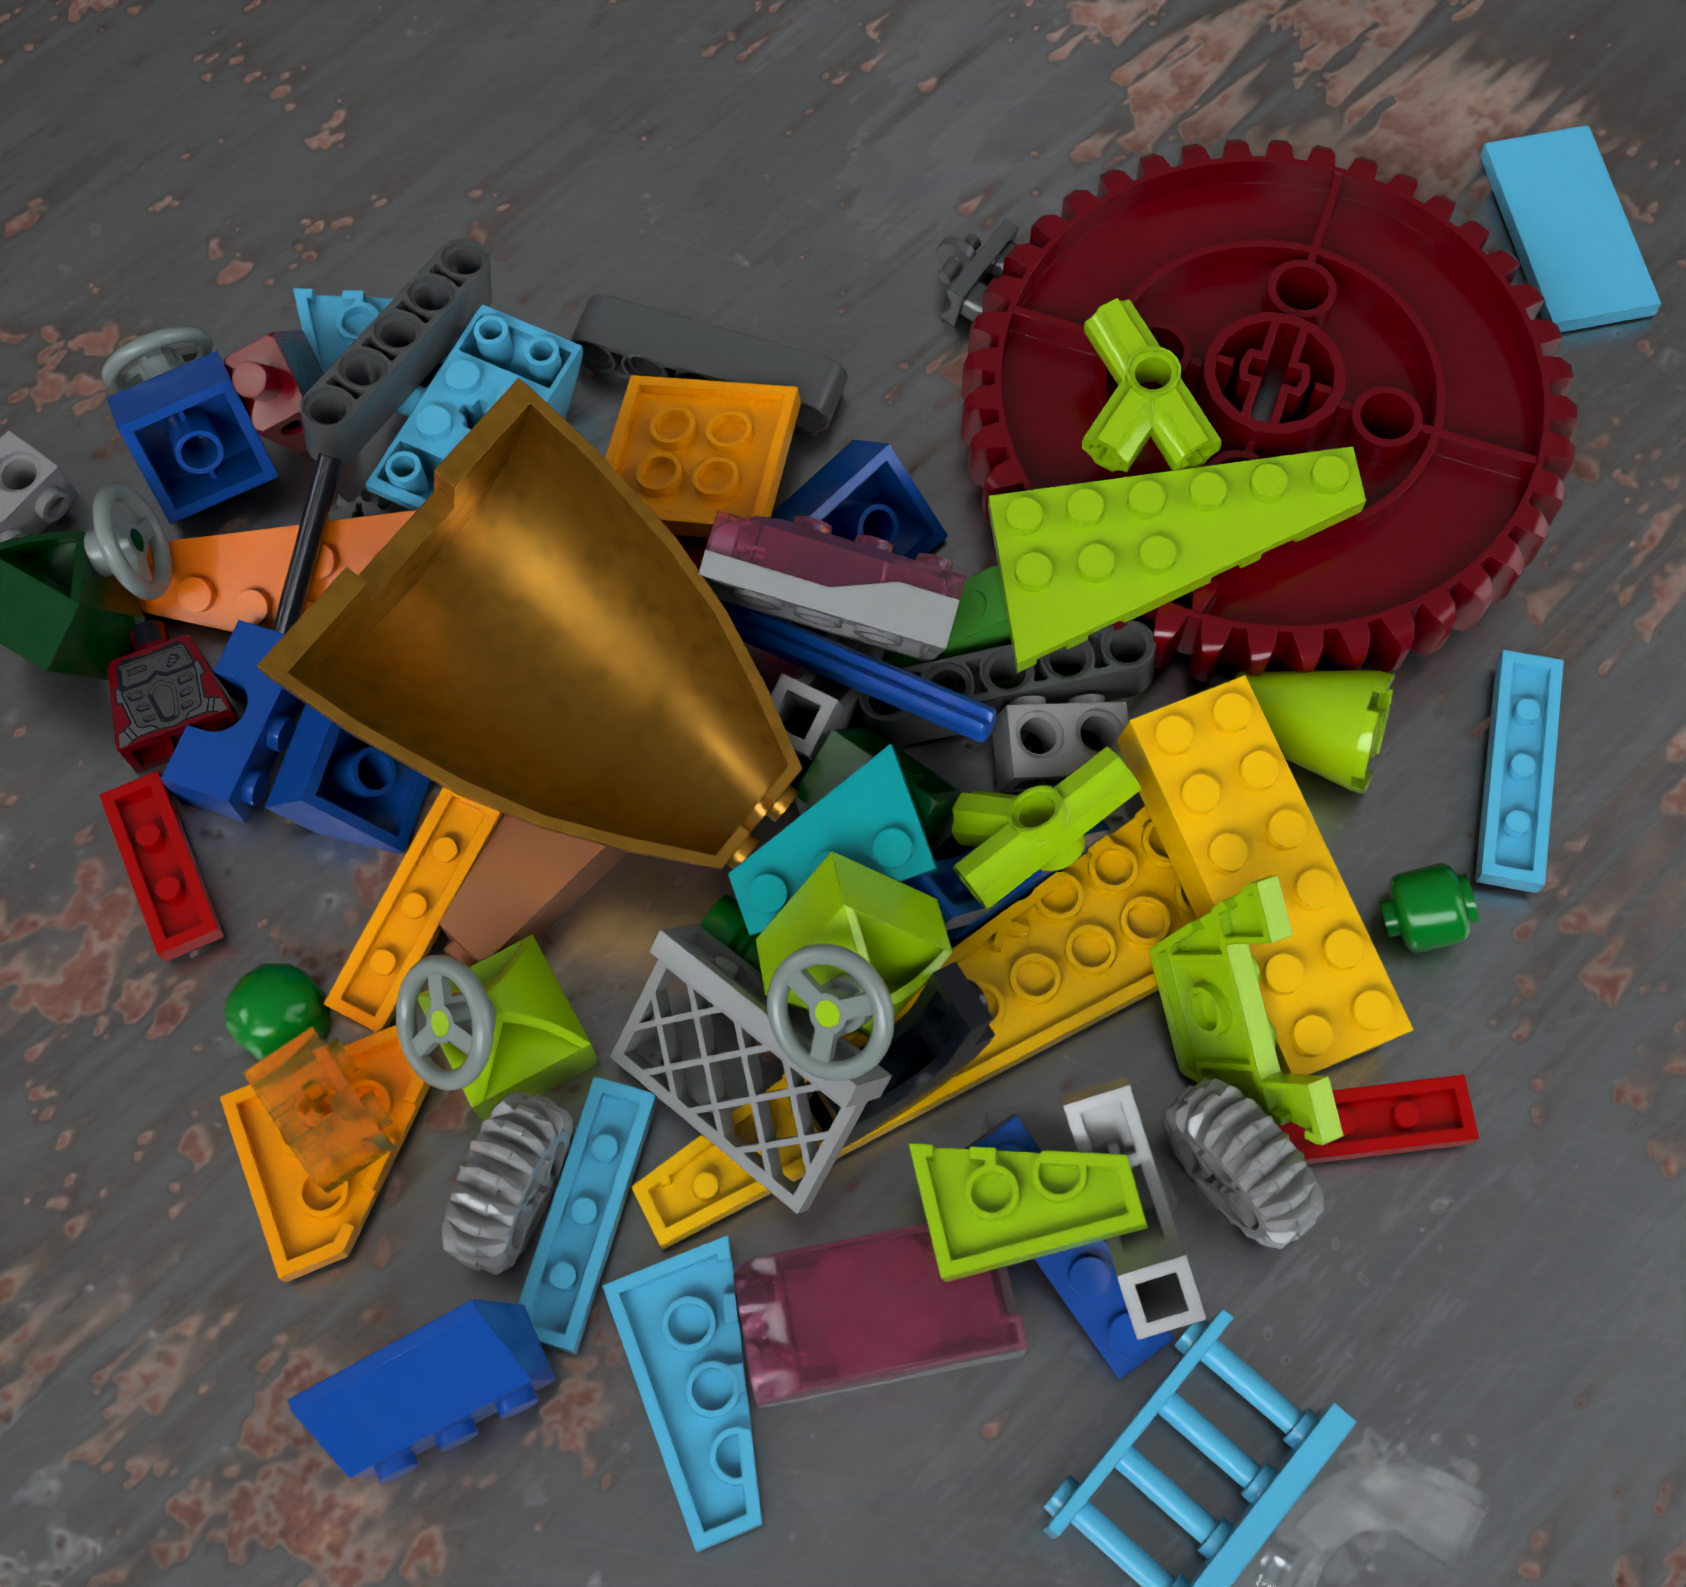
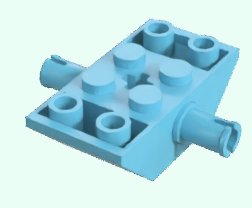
M481 304L430 385L427 387L419 385L396 410V413L408 417V419L366 482L367 491L408 509L418 510L434 492V470L518 378L533 389L566 420L584 353L582 345Z

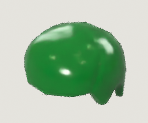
M262 963L240 977L228 995L223 1013L226 1018L225 1026L231 1037L260 1062L268 1065L295 1063L319 1047L330 1027V1008L323 1004L327 995L311 976L292 964Z

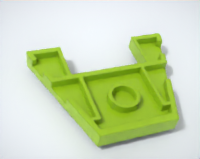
M1271 875L1247 884L1241 888L1242 891L1221 901L1211 908V912L1200 919L1189 922L1148 950L1180 1073L1198 1083L1204 1078L1210 1080L1216 1078L1226 1082L1227 1085L1237 1087L1244 1097L1254 1099L1267 1116L1272 1115L1274 1123L1282 1126L1293 1122L1305 1128V1139L1317 1145H1324L1344 1136L1329 1076L1285 1074L1281 1072L1275 1050L1277 1044L1276 1032L1272 1023L1267 1018L1259 987V965L1249 948V944L1274 943L1293 936L1278 875Z

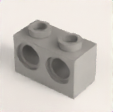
M9 430L0 438V542L42 533L52 522L60 519L68 510L69 505L79 496L58 465Z
M1085 694L1070 698L1068 703L1046 704L1045 697L1023 696L1010 700L1009 705H1006L996 716L997 721L992 731L998 793L1024 792L1032 787L1040 785L1053 786L1062 782L1099 753L1090 750L1084 745L1080 736L1081 729L1094 733L1101 743V750L1108 746L1126 765L1116 743L1129 722L1126 702H1105L1103 695ZM1027 731L1036 735L1042 743L1043 754H1035L1027 750L1021 742L1020 732Z

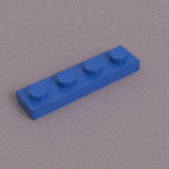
M1014 1113L964 1148L970 1149L971 1146L996 1148L997 1151L1042 1152ZM1105 1240L1034 1259L1119 1380L1174 1340L1169 1331L1137 1340L1108 1244Z

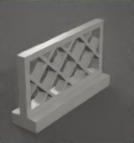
M699 924L660 930L649 951L658 960L609 1057L796 1214L808 1211L867 1102L881 1097L892 1075L879 1065L863 1076L846 1081L824 1080L803 1071L786 1056L773 1035L767 1013V995H765L762 974ZM675 974L687 984L692 1011L672 1016L667 987ZM708 1001H709L712 1005H714V1006H713V1007H709ZM788 1004V1014L792 1027L802 1043L811 1050L815 1027L810 1020L809 1012ZM722 1012L734 1021L739 1045L738 1050L718 1053L711 1014ZM694 1018L701 1057L681 1061L674 1023ZM657 1027L665 1064L656 1067L636 1052L646 1029ZM841 1036L837 1038L834 1060L851 1058L858 1054L860 1050ZM755 1039L759 1041L762 1045L756 1046ZM771 1051L782 1060L788 1088L766 1092L758 1053ZM741 1057L749 1096L728 1100L720 1061ZM698 1065L704 1066L711 1103L700 1105L689 1096L683 1068ZM804 1078L811 1084L805 1085ZM820 1090L839 1105L841 1109L829 1130L815 1132L807 1093ZM790 1096L798 1135L776 1139L768 1100ZM751 1104L759 1142L747 1144L735 1134L730 1107ZM817 1140H823L820 1147L818 1148ZM800 1144L806 1173L799 1186L783 1174L778 1147Z

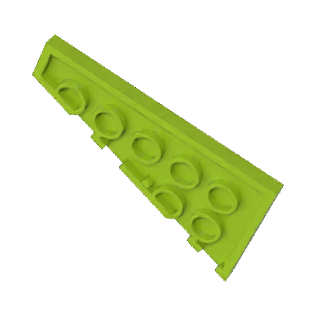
M1353 446L989 496L988 509L1016 673L1036 665L1037 659L1062 647L1068 650L1087 641L1090 634L1118 621L1126 623L1211 582L1212 577L1237 565L1241 569L1261 559L1263 553L1291 540L1301 541L1362 512L1366 498Z

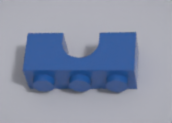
M238 620L213 672L229 696L248 702L247 708L242 718L235 725L222 731L210 732L189 725L186 726L161 777L162 782L179 802L246 823L253 806H259L263 802L270 785L269 772L278 753L286 751L295 731L294 719L303 701L272 681L257 667V664L285 634Z

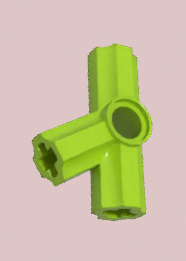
M1116 298L1100 306L1095 314L1085 321L1084 333L1118 384V387L1084 436L1082 449L1093 458L1096 464L1111 472H1127L1151 437L1172 471L1197 468L1204 465L1213 454L1220 450L1221 439L1182 381L1181 365L1178 358L1170 350L1160 347L1130 299L1121 301ZM1149 381L1161 384L1163 387L1156 390L1147 389L1140 384Z
M1106 746L1054 788L1040 785L1029 788L1019 795L974 790L972 793L961 792L952 808L953 826L951 832L959 845L976 847V849L952 868L975 900L987 911L1039 869L1043 871H1057L1073 864L1082 855L1085 848L1084 834L1139 792L1141 787L1134 774L1127 768L1121 758Z

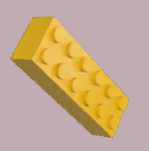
M1246 675L1129 720L1116 743L1128 769L1134 774L1141 787L1139 791L1196 918H1202L1211 912V908L1221 901L1234 897L1247 884L1271 875H1278L1293 936L1274 943L1249 944V948L1259 965V987L1267 1018L1272 1023L1276 1032L1277 1044L1275 1050L1281 1072L1285 1074L1311 1075L1413 1031L1414 1029Z

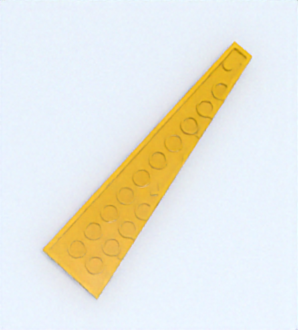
M1146 806L1139 810L1135 817L1110 836L1105 835L1089 847L1087 853L1061 872H1055L1035 887L1028 897L1013 903L952 949L953 953L940 969L956 961L966 978L974 981L981 988L988 1003V1011L993 1017L989 1026L995 1033V1037L979 1055L939 1089L884 1126L842 1148L837 1159L1159 990L1148 949L1189 922L1197 920ZM925 985L896 1015L894 1024L913 1006ZM855 1031L842 1035L843 1038L857 1049L867 1044L870 1037ZM785 1073L782 1075V1079L767 1089L766 1092L788 1088ZM790 1096L768 1100L776 1139L798 1135ZM751 1104L739 1106L731 1112L735 1134L747 1144L759 1142ZM702 1134L631 1186L662 1250L771 1194L768 1189ZM817 1140L818 1148L820 1147L823 1140ZM800 1144L778 1147L783 1174L792 1182L802 1178L806 1171Z

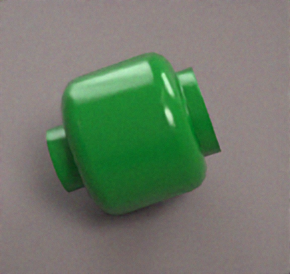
M1437 863L1394 875L1389 883L1390 898L1379 901L1388 937L1401 935L1405 946L1414 953L1461 943L1470 935V924L1479 922L1476 902L1466 873L1456 875L1454 870L1445 863Z

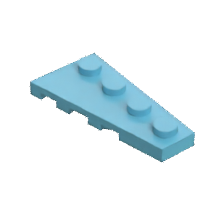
M726 1235L602 1285L696 1552L708 1549L763 1525L729 1235Z

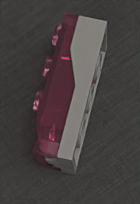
M718 509L698 575L704 577L719 600L923 662L932 661L946 649L967 577L966 575L953 572L954 564L951 561L926 553H918L916 560L891 553L893 549L891 543L869 535L858 534L855 541L831 534L833 527L830 524L811 517L796 516L793 523L783 519L762 516L745 518Z
M928 1223L779 1252L748 1261L733 1270L749 1373L758 1409L1023 1357L1028 1348L1021 1311L1017 1312L1007 1266L944 1282L940 1276Z

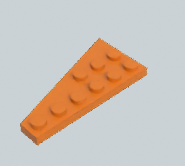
M417 510L327 521L302 615L346 567L359 575ZM300 525L168 541L172 557V580L169 589L162 597L154 600H145L135 595L133 596L144 613L233 632L238 620L273 630L272 627ZM148 543V554L146 558L148 561L151 576L153 578L154 563L150 545Z

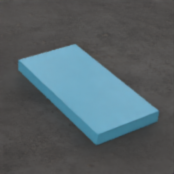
M1589 125L1484 143L1479 156L1527 282L1538 287L1545 299L1539 310L1541 318L1548 319L1557 324L1560 332L1654 316L1661 306L1660 299Z

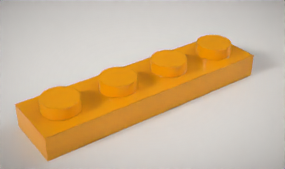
M442 787L323 1004L376 1033L389 1027L396 1014V1002L403 979L418 961L428 956L442 930L439 925L441 918L504 813L461 797Z

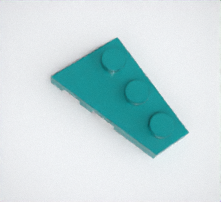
M889 744L728 873L750 936L762 933L831 851L899 882L938 869L892 744Z

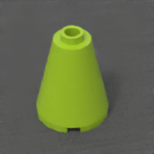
M1382 670L1313 671L1308 673L1298 671H1264L1261 676L1250 677L1243 671L1238 672L1235 679L1246 675L1286 760L1350 791L1366 793L1374 771L1367 770L1369 757L1374 758L1375 754L1379 755L1393 696V689L1389 687L1395 679V674Z

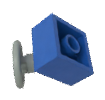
M191 325L166 327L133 339L116 350L107 359L101 373L105 385L118 392L107 397L115 424L169 524L279 477L258 432L254 428L238 393L233 387L232 380L218 351L212 352L213 340L211 335L203 328ZM179 343H194V345L174 349L165 347ZM141 357L140 363L123 375H120L126 366Z

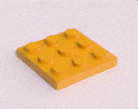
M631 375L605 460L673 535L710 538L719 527L729 525L739 528L736 540L739 541L740 536H742V541L764 543L801 405L798 387Z

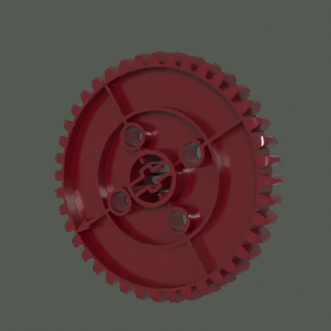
M1241 139L1226 140L1222 158L1211 159L1205 147L1199 144L1182 146L1179 163L1175 167H1171L1163 156L1153 153L1140 157L1136 180L1134 181L1124 171L1111 169L1100 175L1097 197L1088 190H1074L1065 196L1061 217L1057 215H1042L1031 226L1029 243L1014 245L1004 258L1003 276L992 279L983 295L982 314L976 316L970 328L968 356L963 364L961 395L964 403L962 405L961 435L965 443L969 445L967 464L969 476L974 484L983 487L981 509L990 523L988 500L991 495L1172 471L1151 437L1127 472H1111L1096 464L1093 458L1082 449L1084 436L1118 387V384L1084 333V324L1086 320L1095 314L1100 306L1116 298L1121 301L1130 299L1160 347L1170 350L1178 358L1181 365L1182 381L1221 439L1220 450L1200 467L1351 446L1354 448L1366 498L1362 512L1301 541L1291 540L1263 553L1260 560L1241 569L1237 565L1212 577L1209 584L1132 619L1143 623L1153 633V640L1156 643L1154 667L1162 669L1170 663L1178 651L1190 655L1189 671L1192 679L1207 683L1214 677L1220 662L1234 665L1235 678L1239 671H1243L1250 677L1261 676L1266 667H1278L1279 671H1298L1302 673L1313 672L1318 664L1322 665L1324 671L1360 670L1365 658L1372 668L1390 672L1401 667L1410 648L1415 652L1429 655L1444 646L1453 629L1466 631L1478 624L1491 602H1498L1510 593L1522 574L1523 568L1532 563L1548 537L1549 526L1562 507L1566 497V486L1563 482L1575 462V446L1568 438L1578 423L1577 405L1566 396L1574 381L1571 364L1561 357H1554L1562 342V334L1558 325L1548 319L1535 320L1545 300L1538 287L1528 283L1511 286L1512 280L1521 264L1512 252L1499 250L1487 255L1483 248L1491 231L1480 221H1468L1459 227L1451 223L1450 218L1456 203L1445 195H1435L1425 203L1415 199L1413 196L1418 186L1416 178L1402 173L1395 175L1388 184L1375 179L1378 168L1376 161L1362 156L1356 158L1348 170L1335 167V152L1333 149L1319 145L1311 150L1307 161L1294 159L1292 146L1284 140H1271L1265 156H1252L1249 145ZM1149 381L1140 384L1147 389L1156 390L1163 387L1161 384ZM1260 388H1268L1279 393L1269 422L1258 421L1250 417ZM1232 390L1228 401L1224 397L1225 392ZM1301 410L1304 413V417L1301 420H1297ZM1118 621L1112 624L1114 626L1113 629L1116 631L1120 630L1128 622Z

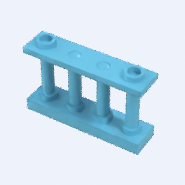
M1222 1309L1210 1322L1203 1320L1188 1326L1173 1345L1183 1356L1084 1479L1079 1483L1069 1475L1043 1507L1053 1516L1043 1528V1531L1052 1539L1060 1536L1069 1523L1073 1524L1141 1587H1231L1357 1422L1335 1403L1321 1409L1318 1414L1314 1413L1309 1407L1301 1411L1217 1339L1234 1318L1226 1310ZM1200 1360L1286 1433L1282 1440L1291 1448L1275 1469L1267 1462L1260 1466L1175 1392ZM1157 1413L1243 1487L1240 1495L1249 1503L1232 1524L1225 1517L1217 1521L1132 1446ZM1113 1468H1116L1200 1543L1197 1551L1205 1559L1189 1580L1181 1573L1173 1577L1088 1501Z

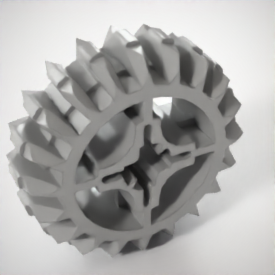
M1204 1078L1194 1087L1189 1086L1175 1098L1176 1101L1165 1111L1166 1114L1162 1117L1166 1140L1172 1145L1173 1155L1185 1167L1184 1172L1192 1177L1198 1188L1228 1218L1231 1224H1236L1247 1237L1256 1239L1259 1244L1280 1250L1291 1241H1297L1315 1225L1314 1220L1325 1210L1322 1187L1317 1183L1316 1172L1304 1161V1154L1289 1140V1134L1283 1132L1274 1123L1272 1115L1267 1116L1258 1107L1254 1099L1244 1097L1237 1087L1227 1085L1226 1082L1216 1078L1212 1080Z
M523 1091L518 1093L512 1092L493 1108L490 1118L483 1121L475 1141H471L470 1150L465 1160L460 1164L458 1177L451 1186L452 1194L444 1208L446 1218L441 1226L443 1250L447 1251L449 1255L456 1257L458 1261H461V1264L479 1272L485 1270L498 1275L502 1271L511 1268L516 1260L524 1255L529 1241L534 1240L536 1230L543 1221L554 1198L569 1153L568 1150L573 1141L572 1131L574 1127L572 1117L569 1116L568 1110L556 1106L555 1101L539 1094L532 1096Z

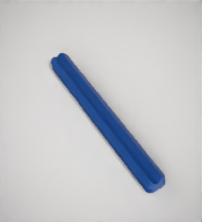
M728 603L725 608L742 641L977 742L986 741L994 730L997 721L996 710L989 705L781 618Z

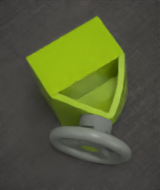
M833 851L829 853L755 940L765 995H767L768 1019L778 1045L786 1056L800 1069L817 1078L829 1081H846L858 1078L879 1064L892 1041L894 1018L928 982L933 972L939 970L953 953L936 898ZM788 1004L809 1012L810 1020L815 1027L811 1050L796 1035L790 1022ZM853 1031L870 1037L864 1049L855 1056L844 1060H834L837 1038Z
M533 934L469 968L461 961L450 956L433 955L418 961L408 971L402 981L396 1002V1027L402 1051L409 1065L423 1081L437 1089L458 1090L462 1088L471 1107L482 1122L489 1119L493 1108L512 1092L518 1093L523 1091L532 1096H535V1094L543 1095L600 1064L587 1035ZM428 980L429 989L420 993L423 985ZM417 1001L426 1016V1025L419 1033L416 1021ZM439 1044L453 1070L439 1067L428 1056Z

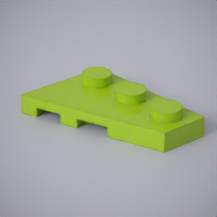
M908 1143L940 1276L944 1282L1148 1228L1127 1155L1042 1150L1041 1153L997 1151L996 1148L971 1146L970 1149L934 1147L933 1144Z

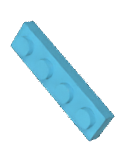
M1502 650L1496 660L1475 882L1538 893L1545 886L1564 660L1509 650Z
M593 1077L518 1303L525 1306L541 1345L577 1355L658 1102V1097L652 1092Z

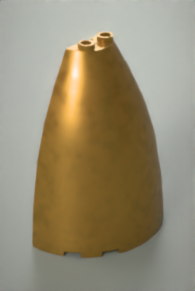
M519 378L434 470V492L362 572L357 575L346 567L257 664L259 670L272 681L349 734L453 793L544 830L634 854L715 869H722L727 864L730 868L734 869L747 859L760 841L750 833L764 815H767L776 822L800 793L790 783L802 770L801 764L769 690L722 603L704 577L698 575L699 570L672 532L605 458L545 400Z

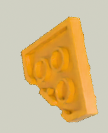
M396 1025L220 1096L278 1278L285 1283L350 1255L431 1086L423 1081L409 1065L399 1042Z

